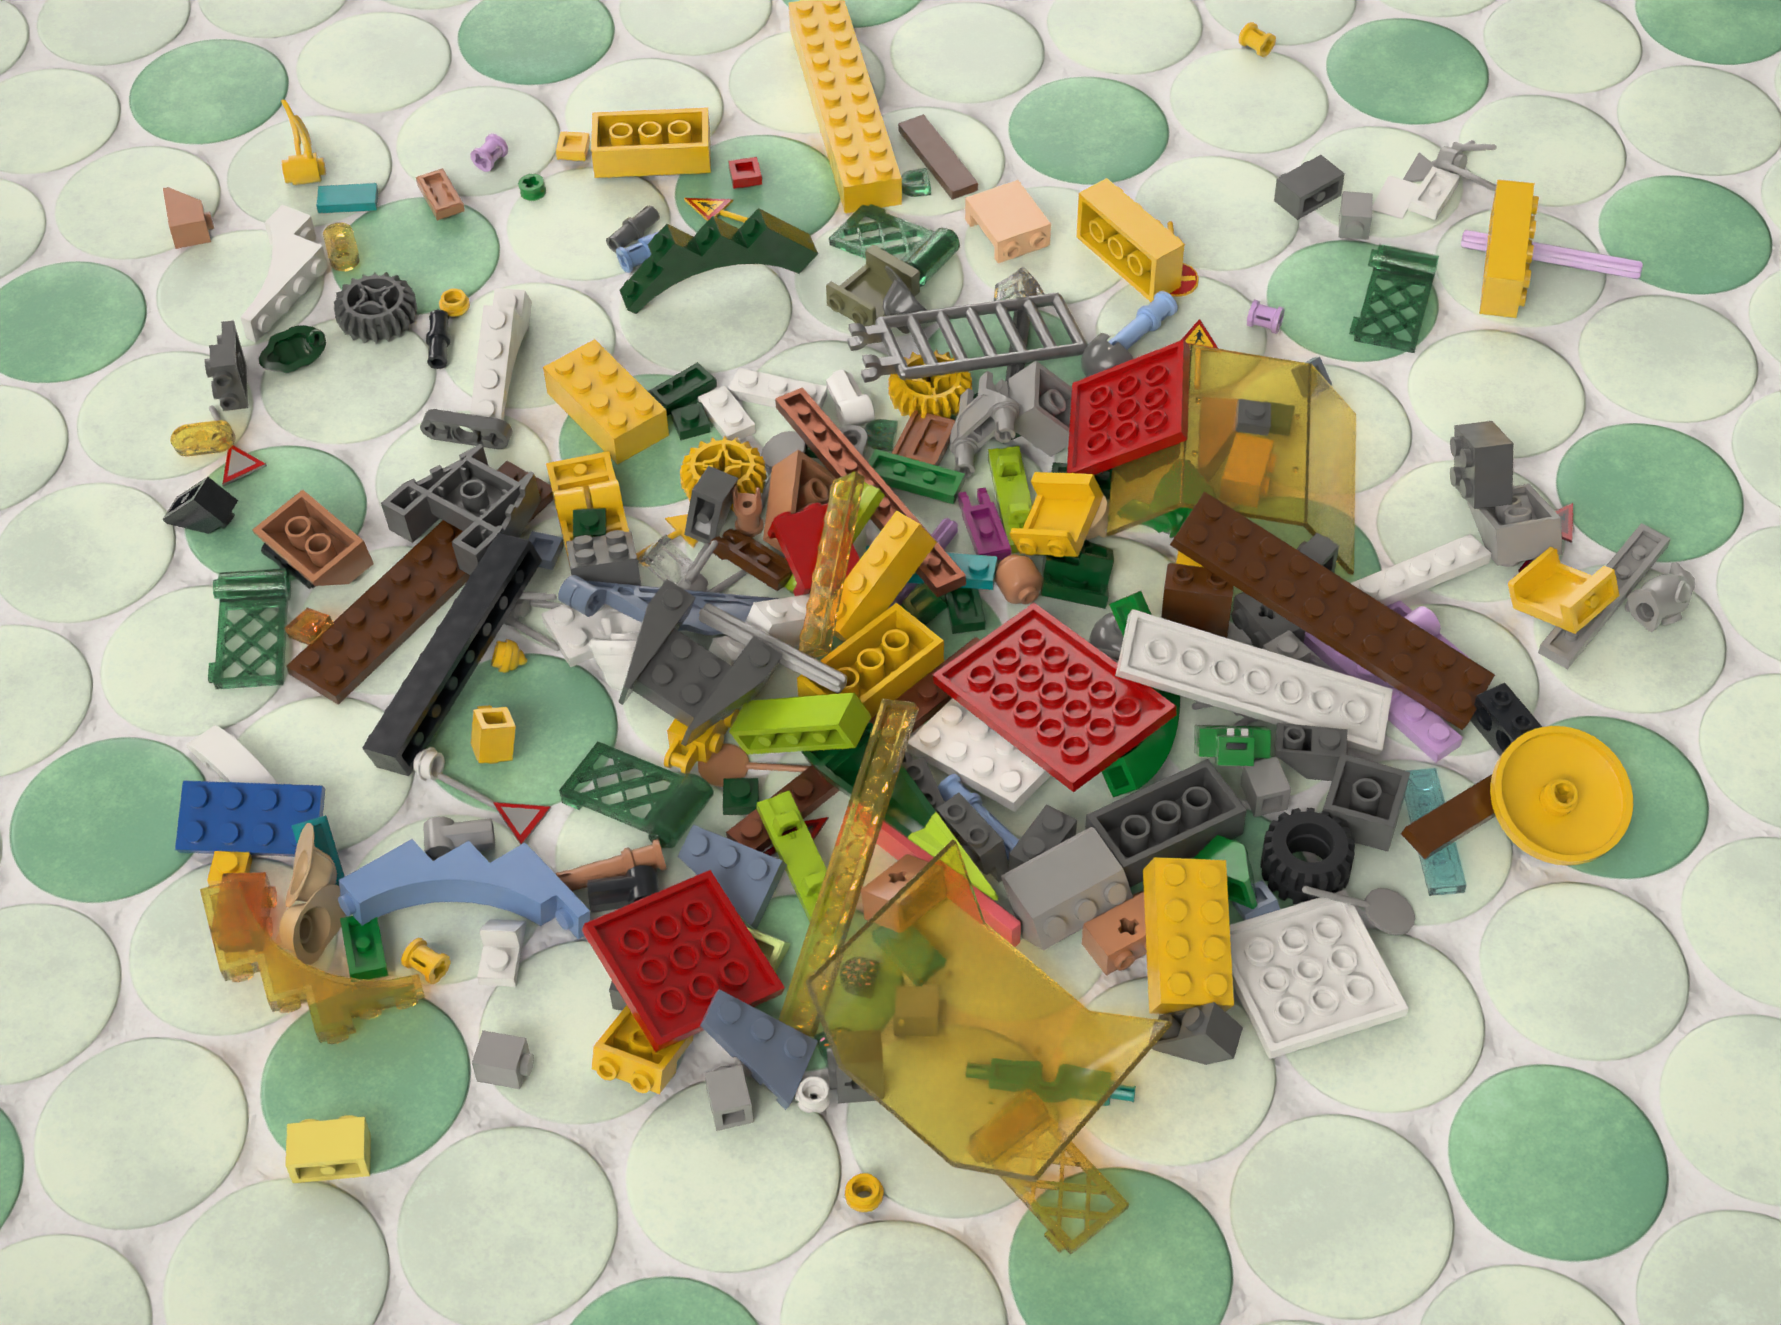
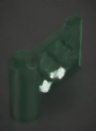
M872 204L869 206L861 205L828 238L829 245L866 259L865 251L868 249L865 246L881 243V249L891 255L906 252V255L901 260L919 270L920 287L924 286L960 249L958 236L953 230L941 227L936 231H932L887 214L885 209ZM864 217L875 220L874 222L859 224ZM894 227L899 229V231L884 234L882 232V229ZM878 230V235L862 238L861 233ZM854 234H857V235H858V238H857V239H852V240H844V239H843L845 236L854 235ZM916 236L922 238L920 241H914L907 243L906 238ZM900 239L903 241V244L888 247L885 243Z
M1379 244L1378 249L1371 250L1368 267H1373L1360 318L1353 317L1349 334L1355 335L1354 341L1415 353L1436 275L1439 255ZM1377 279L1387 280L1394 286L1382 290L1376 281ZM1413 285L1425 289L1424 292L1412 296L1406 288ZM1400 292L1406 300L1394 305L1389 296ZM1381 300L1387 309L1376 313L1370 305ZM1411 306L1418 315L1406 319L1400 311ZM1394 315L1400 323L1388 328L1382 319ZM1373 323L1381 330L1377 334L1363 332L1365 327ZM1406 329L1412 337L1411 342L1397 339L1394 334Z
M288 569L219 573L218 579L213 580L214 598L220 599L215 662L209 663L208 682L214 683L215 689L284 685L288 601L291 598V580ZM279 607V613L269 622L259 615L266 608ZM242 609L247 613L236 624L227 619L228 610ZM255 619L263 627L250 637L242 629ZM271 632L277 637V642L266 650L257 642ZM237 634L245 642L232 652L226 647V642ZM253 647L261 655L248 665L240 657ZM267 660L276 666L275 674L260 675L256 672ZM234 662L244 669L236 677L223 678L224 671Z
M598 741L559 790L563 804L577 810L584 806L649 834L648 838L651 842L655 839L659 840L662 849L666 847L674 848L714 795L711 785L696 774L687 773L685 776L679 775ZM601 755L613 759V765L594 770L593 765ZM631 769L642 771L643 776L626 781L622 780L621 772ZM617 773L619 783L599 788L598 778ZM593 780L595 789L582 793L574 790L579 783ZM663 780L671 783L666 790L651 793L649 784ZM646 785L647 795L627 800L626 790ZM622 792L624 801L610 805L602 802L601 797ZM651 804V810L644 819L631 814L630 809Z

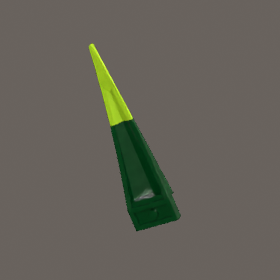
M870 721L856 748L801 752L806 760L825 777L827 782L991 899L998 901V895Z

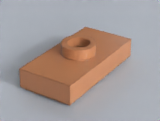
M443 168L416 177L417 186L437 220L465 211L462 200Z

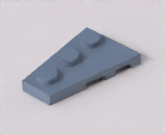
M692 825L678 854V857L697 875L711 870L738 914L756 930L787 866L782 860L696 825Z
M719 989L714 994L700 1026L732 1058L737 1057L753 1073L751 1076L760 1085L764 1084L777 1097L776 1101L786 1110L794 1098L818 1041Z

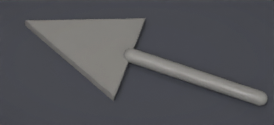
M1470 140L1465 144H1475V141ZM1419 152L1403 180L1409 182L1423 181L1432 167L1437 168L1436 160L1431 162Z

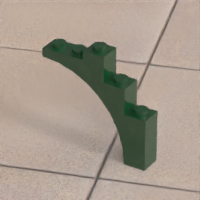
M760 208L739 229L712 216L694 237L666 224L648 243L651 251L650 257L643 262L640 268L624 283L619 291L626 309L637 314L653 298L691 276L715 268L739 264H763L781 267L800 274L819 253L810 234Z

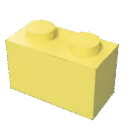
M346 1115L334 1120L319 1121L316 1119H305L299 1123L287 1124L285 1166L292 1183L370 1176L371 1134L365 1117Z

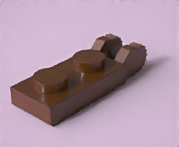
M728 529L723 532L722 538L716 536L710 540L709 544L713 540L718 541V545L713 551L715 556L717 555L721 560H729L776 591L783 588L793 574L785 558L752 537H747L741 532H737L736 529Z

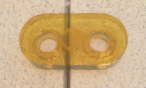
M343 222L327 226L323 231V237L331 267L337 271L352 270L360 261L352 227Z
M217 420L182 425L174 430L170 442L177 454L188 457L224 452L234 444L236 436L228 422Z

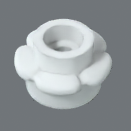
M429 747L416 755L413 767L421 780L438 779L437 775L443 772L445 759L442 753H438L435 748Z
M819 1077L804 1079L795 1093V1099L799 1101V1108L807 1113L825 1111L830 1106L829 1100L833 1097L832 1089H829V1085ZM817 1095L818 1097L816 1099H812L810 1096Z

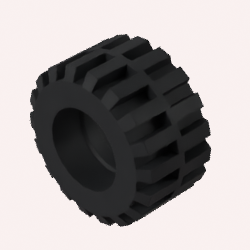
M1300 808L1292 809L1291 815L1284 812L1279 815L1278 821L1273 820L1264 837L1260 868H1262L1261 875L1263 880L1268 881L1267 887L1272 892L1278 891L1279 898L1284 901L1290 898L1293 900L1292 904L1297 905L1300 902L1319 898L1318 896L1303 893L1302 888L1304 886L1332 893L1342 891L1343 888L1347 887L1355 855L1354 839L1350 838L1351 831L1349 828H1342L1343 821L1338 817L1332 819L1329 817V812L1322 810L1321 813H1317L1315 808H1307V811L1301 812ZM1296 852H1310L1319 856L1322 861L1306 862L1292 854Z

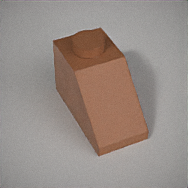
M163 188L168 223L175 248L211 242L209 230L214 229L211 212L204 211L202 201L172 188Z

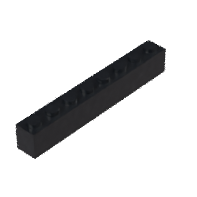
M497 533L490 546L486 549L484 556L471 573L460 594L454 600L448 613L437 627L434 635L420 654L417 662L402 682L400 689L385 709L383 716L362 747L376 767L410 776L414 769L413 763L416 755L426 749L541 564L542 559L530 540Z

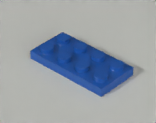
M183 780L175 850L179 853L214 854V851L250 852V855L295 857L297 843L291 825L323 816L326 788L322 785Z

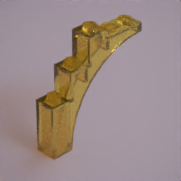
M237 879L200 889L219 969L225 981L243 982L253 978L254 973L260 972L267 1001L272 1012L278 1010L280 1013L293 1012L302 1007L301 1004L308 1002L315 1033L320 1043L327 1041V1044H337L347 1040L349 1034L356 1033L353 1018L360 1017L362 1020L375 1018L381 1015L384 1009L394 1006L397 1009L409 1008L418 1004V999L425 998L419 974L394 979L360 980L333 975L303 963L280 948L259 926L247 906Z

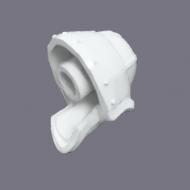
M609 607L601 616L605 637L591 639L588 647H590L597 665L603 671L608 685L612 689L622 691L641 622Z

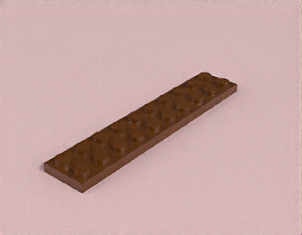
M506 461L497 469V471L518 482L528 474L527 471L509 461ZM537 477L535 478L541 501L528 523L554 500L551 485ZM442 520L286 665L288 674L339 705L466 584L470 575L459 569L452 546V541L463 531Z
M1205 491L1170 543V546L1461 730L1468 725L1477 709L1474 706L1476 695L1487 691L1495 676L1489 670Z

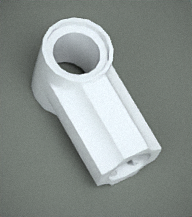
M844 369L833 372L832 376L826 380V384L835 403L841 427L847 425L858 426L874 421L875 415L872 402L868 394L862 395L852 373H847Z

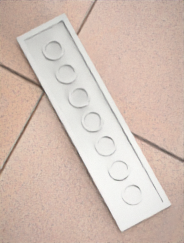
M1134 609L1128 614L1115 675L1275 725L1277 723L1348 729L1347 747L1377 756L1383 751L1393 689Z

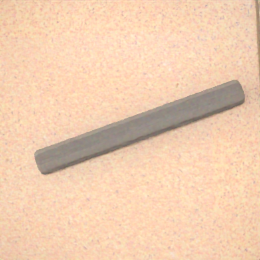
M710 603L705 604L701 608L699 620L702 623L746 646L752 637L755 636L782 654L779 661L780 664L835 693H841L846 687L848 677L840 671Z

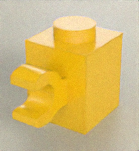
M491 705L477 706V709H473L471 746L478 763L495 764L501 761H513L516 726L508 707L492 708Z

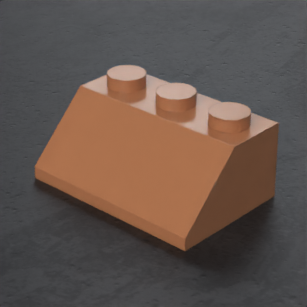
M796 450L774 465L771 472L763 540L782 553L783 551L777 538L770 539L767 534L773 519L777 515L788 511L792 514L797 513L817 502L821 503V505L833 502L838 494L844 497V488L832 473L800 450Z
M303 489L252 529L256 536L314 586L350 584L374 564L365 542Z

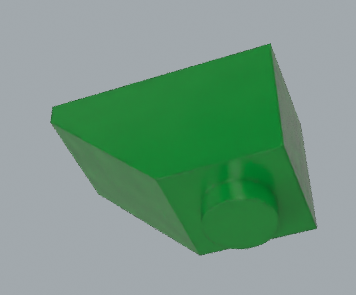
M1217 835L1193 859L1226 860L1228 900L1254 909L1258 903L1248 851L1245 845L1240 842Z

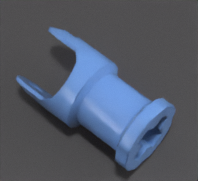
M658 232L638 239V243L627 248L620 247L616 249L619 264L625 272H632L633 267L642 264L650 257L651 251L648 243Z

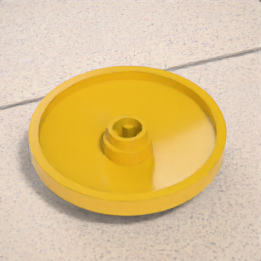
M1546 726L1526 732L1505 749L1492 773L1490 785L1491 802L1501 828L1521 850L1541 861L1564 866L1591 862L1612 849L1621 840L1630 824L1633 812V792L1627 772L1621 761L1608 746L1584 731L1566 726Z

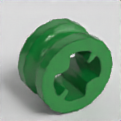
M527 174L521 177L518 181L521 197L528 201H536L543 198L546 194L543 177L539 174Z

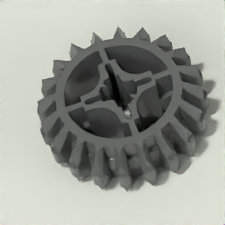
M376 272L372 276L362 274L361 279L351 278V284H343L342 291L336 293L337 297L334 301L336 322L344 332V335H350L353 340L360 338L363 343L373 340L377 344L380 339H385L389 342L391 336L400 337L401 331H409V325L415 322V314H417L415 293L407 281L400 280L398 275L390 277L388 272H385L382 276L377 275Z

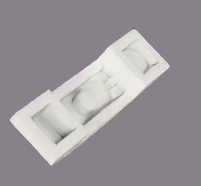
M214 725L186 744L187 748L207 768L211 766L225 782L278 784L263 765L240 742L218 726Z

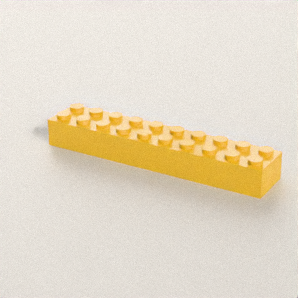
M800 0L789 2L790 32L844 213L902 205V177L845 0Z

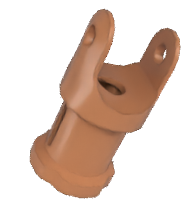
M735 485L732 494L733 512L737 516L735 529L737 532L739 531L745 536L753 538L764 529L763 519L760 518L762 512L760 488H757L756 494L738 493V486Z

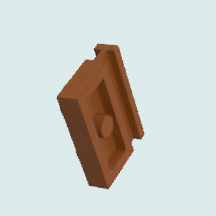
M918 410L912 412L892 454L939 466L950 444V434L955 420L929 413L926 414L925 418H921V414H918Z

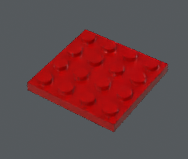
M1184 339L1072 383L1067 473L1095 475L1188 440L1190 347Z
M711 870L586 922L582 929V932L655 1053L703 1031L704 1029L700 1024L714 994L719 989L752 1007L782 995L785 989Z

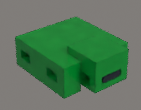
M1194 725V753L1199 757H1215L1217 765L1254 766V758H1270L1271 730L1264 726Z

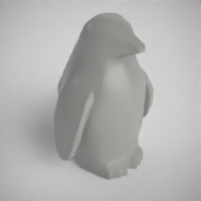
M1672 562L1670 574H1661L1649 580L1640 590H1634L1627 596L1628 601L1625 604V610L1631 612L1634 619L1650 632L1656 630L1660 622H1662V625L1675 623L1682 619L1681 612L1689 605L1695 588V578L1690 572L1684 570L1678 562Z

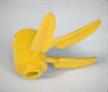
M282 99L281 102L292 127L296 155L288 156V159L282 160L285 183L300 185L321 182V176L326 175L324 158H318L316 152L312 153L311 138L304 122L298 115L293 114L288 102ZM301 141H302L303 148H304L303 154L301 153V147H300Z

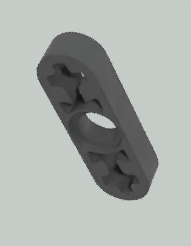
M438 409L428 410L420 424L422 433L428 438L472 446L480 444L485 448L504 449L512 435L511 426L504 420ZM459 426H463V427L469 428V429L472 430L473 432L465 431V430H463L462 428H460Z

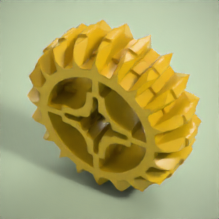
M937 349L934 351L938 363L955 360L950 357L949 352L941 355ZM914 352L911 353L910 359L904 357L908 367L925 365L921 355H917ZM968 371L910 380H902L896 373L890 374L888 379L890 400H892L894 409H899L901 416L909 415L910 417L912 412L918 410L921 418H925L926 414L929 413L950 419L951 415L958 416L960 395L968 388L972 390V377Z
M726 436L722 440L716 441L712 437L710 443L700 441L698 448H690L689 455L684 456L680 469L681 487L689 501L692 489L708 466L737 477L738 493L756 494L757 488H760V492L763 493L765 480L767 479L765 461L763 456H760L758 448H752L749 441L741 443L738 437L730 441Z

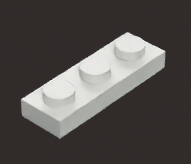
M738 368L728 389L736 400L776 408L775 398L802 387L820 408H822L827 397V386Z

